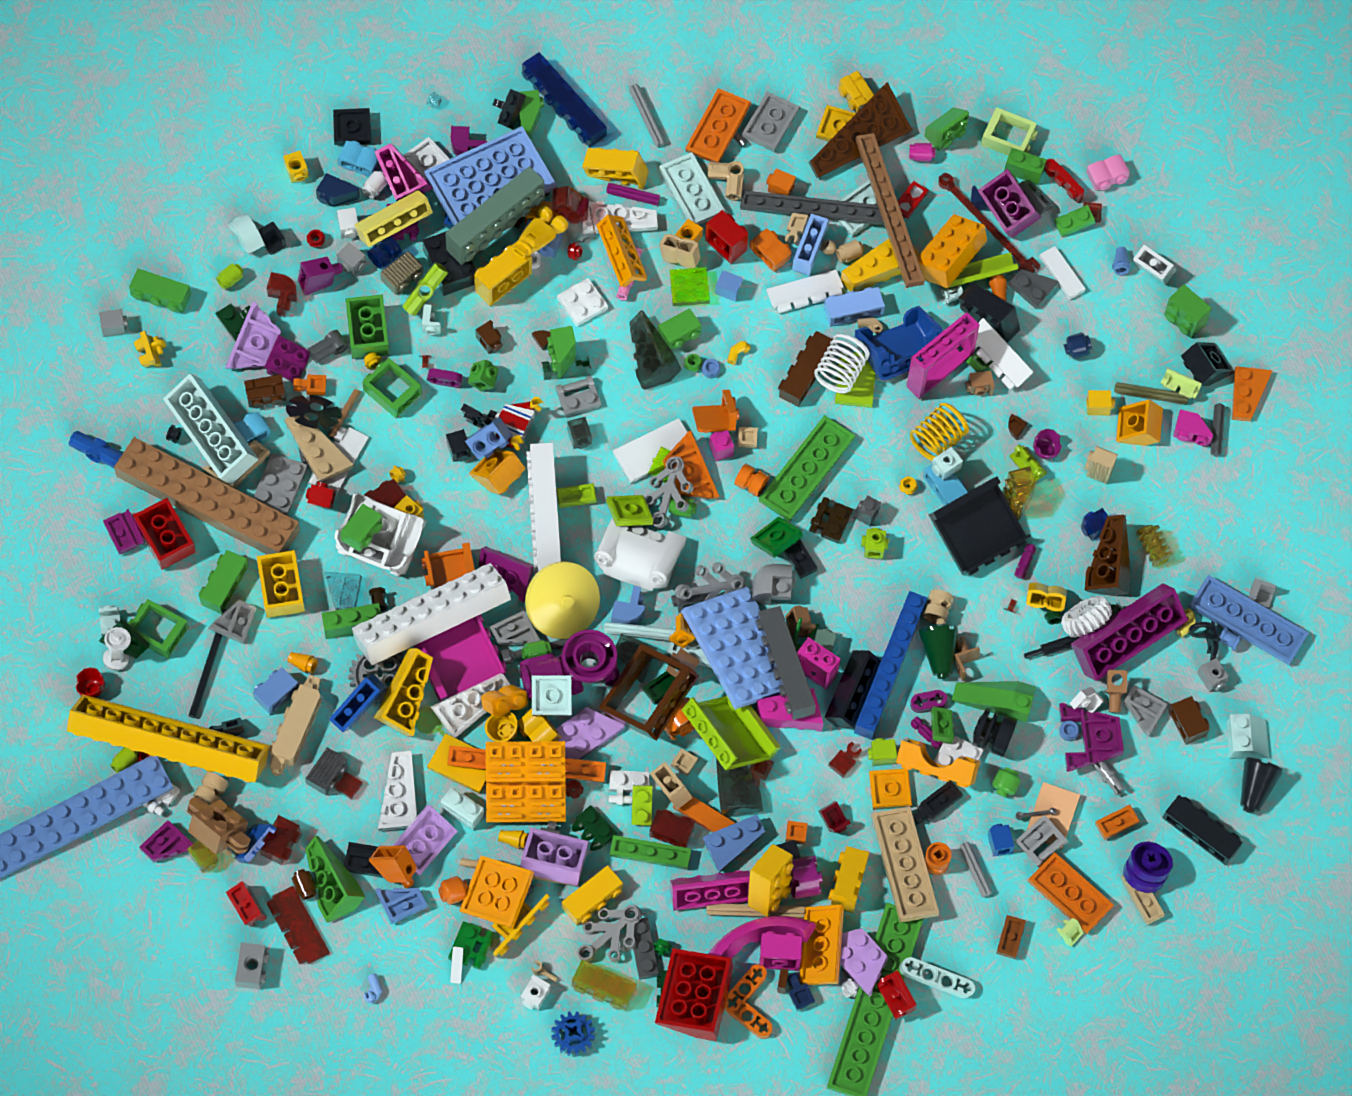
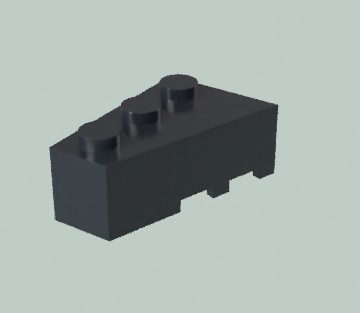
M972 283L958 297L960 308L964 313L967 312L978 323L985 318L1007 343L1020 331L1015 306L978 285Z

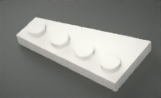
M581 198L584 234H599L596 224L607 214L624 217L629 232L658 230L656 210L639 207L628 208L620 204L609 205L602 201L591 202L588 199Z
M500 673L431 706V708L450 735L456 738L487 712L482 707L481 696L493 690L498 691L502 687L511 684Z
M412 751L394 752L391 754L378 831L407 829L417 817Z

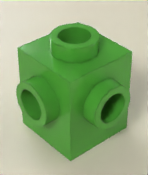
M488 360L473 363L468 384L480 391L493 389L499 368Z

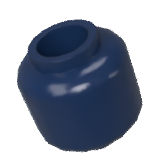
M1082 332L1068 336L1066 339L1067 344H1063L1066 355L1070 354L1073 359L1088 356L1090 350H1092L1089 336H1085Z

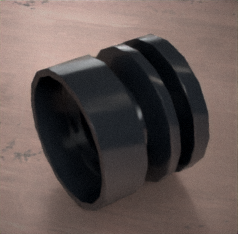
M987 707L976 724L972 745L977 747L980 739L984 740L981 749L984 750L988 743H991V753L1004 757L1018 719L1005 715L1001 722L997 721L999 712L995 711L993 718H990L991 708Z

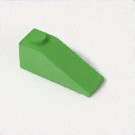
M538 90L520 92L526 95L519 113L520 127L523 126L530 140L540 118L541 108L544 107L543 96L539 97Z

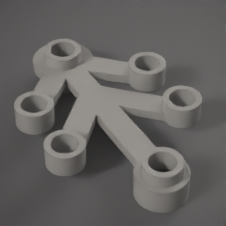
M677 456L669 458L666 462V469L658 475L652 476L649 480L650 486L657 490L645 496L647 505L650 507L655 506L657 499L663 495L659 512L652 515L654 519L653 526L657 528H663L668 524L666 514L671 496L679 511L685 512L689 508V503L683 500L675 485L676 477L681 483V490L687 494L693 491L694 485L687 480L683 473V459ZM668 477L667 482L662 485V480Z
M716 562L712 566L713 572L721 575L726 580V582H719L709 573L706 566L699 565L695 569L696 575L702 577L709 584L696 587L680 584L675 589V595L677 598L685 601L693 595L709 593L704 599L706 601L717 597L722 590H726L724 594L744 588L745 581L740 575H731L725 570L724 564ZM703 568L704 572L700 574V570Z
M628 905L623 910L601 908L598 911V917L601 921L619 918L620 920L615 924L586 921L583 924V930L586 934H593L595 931L605 933L591 945L585 944L578 948L577 954L580 960L590 962L594 958V953L611 939V949L608 952V957L612 962H618L621 959L619 952L620 931L626 925V937L623 940V944L627 949H633L636 946L634 939L635 924L642 917V912L636 905ZM603 912L608 913L606 917H601V914ZM630 913H635L633 918H629ZM592 925L591 930H586V927ZM628 940H633L631 945L626 944ZM589 952V957H583L584 953ZM613 953H618L616 958H611Z

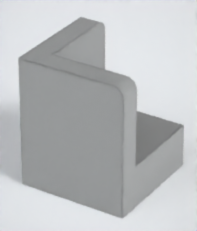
M1255 578L1248 598L1268 609L1277 586Z

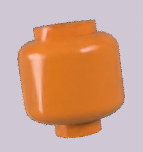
M459 876L443 880L440 887H438L442 902H446L449 905L463 901L468 890L466 880L462 881Z

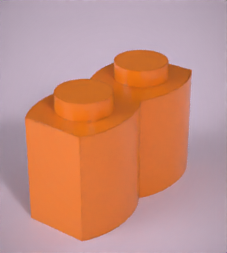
M766 228L750 241V249L774 272L791 259V248L788 244L779 241V237L774 231Z

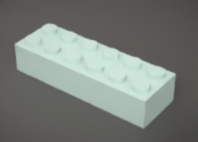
M189 374L163 398L221 480L232 485L259 460L202 379Z

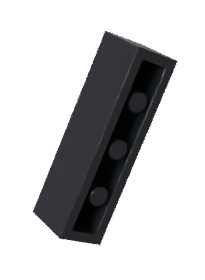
M852 651L824 717L835 727L853 728L881 662L871 651Z
M1178 795L1165 811L1163 819L1217 860L1227 865L1243 843L1240 837L1233 832L1227 831L1219 821L1211 819L1206 811L1192 805L1193 803L1190 799Z

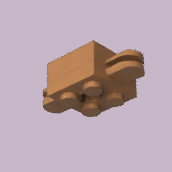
M200 797L190 799L187 813L192 816L188 829L191 835L215 854L228 847L238 854L245 853L248 850L251 839L245 835L248 825L247 820L221 799L210 805Z

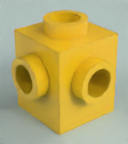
M407 495L394 507L424 519L423 506L418 501L414 502Z

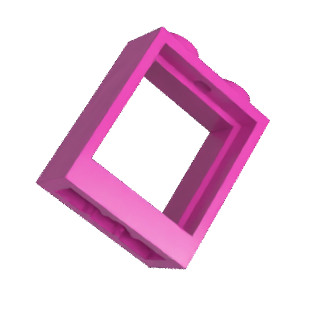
M808 637L797 652L801 666L807 678L827 690L838 676L841 658Z

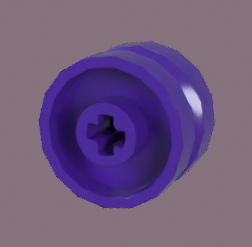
M1150 841L1140 842L1131 851L1123 867V875L1126 882L1132 888L1144 893H1153L1160 890L1173 867V859L1163 846Z

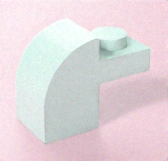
M248 215L237 217L228 224L230 230L238 237L242 249L248 254L265 246L258 229Z

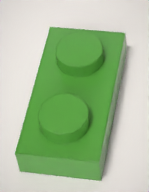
M1086 205L1055 218L1054 222L1061 237H1064L1094 224L1095 219L1089 206Z
M933 706L931 710L933 740L952 744L954 740L952 710Z

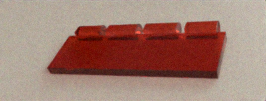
M294 886L273 895L272 900L266 904L273 916L280 913V915L275 917V920L281 932L290 930L284 934V937L291 949L299 947L293 951L298 963L303 964L307 961L310 964L329 955L328 948Z

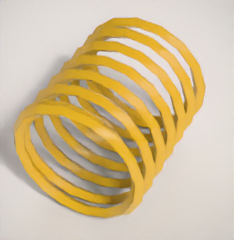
M940 403L939 407L934 409V412H930L929 416L925 417V421L920 422V426L916 425L915 430L910 431V439L921 455L933 461L937 456L925 451L915 440L913 433H916L923 445L938 456L950 447L955 446L957 441L969 433V425L964 416L955 407L948 403ZM942 406L949 408L959 418L964 431H961L955 418L948 411L941 408ZM944 414H946L952 420L955 426L952 425V423L946 418Z

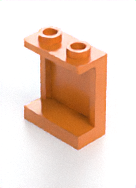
M463 543L461 549L428 554L427 550L424 551V557L421 558L422 567L427 569L428 575H424L426 587L430 586L431 590L475 570L470 543Z

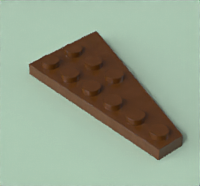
M888 82L809 161L816 178L861 157L856 143V136L874 133L878 146L881 147L912 131Z

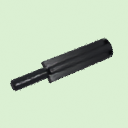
M1066 636L1040 645L1041 648L1024 653V658L1027 659L1039 654L1046 656L1072 647L1071 643L1080 637Z

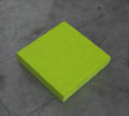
M643 495L607 496L606 503L616 526L653 525L654 519Z

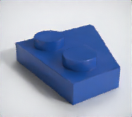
M271 824L251 826L246 832V835L251 839L248 850L242 854L237 853L234 859L240 863L250 862L258 850L265 844L262 839L268 832L273 834L277 828Z

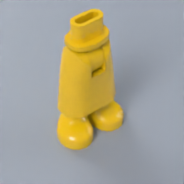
M541 206L537 210V218H534L525 228L512 251L521 258H524L526 255L530 256L554 240L556 234L565 232L568 228L567 220L560 215L553 219L551 209L547 206Z

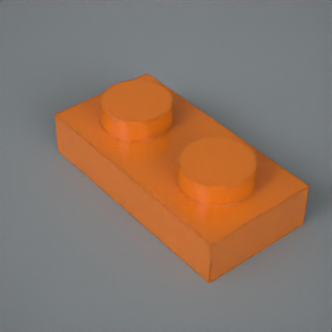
M1128 805L1097 820L1095 825L1103 839L1107 840L1139 824L1140 821L1131 805Z

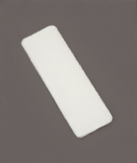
M453 947L451 983H461L463 948Z

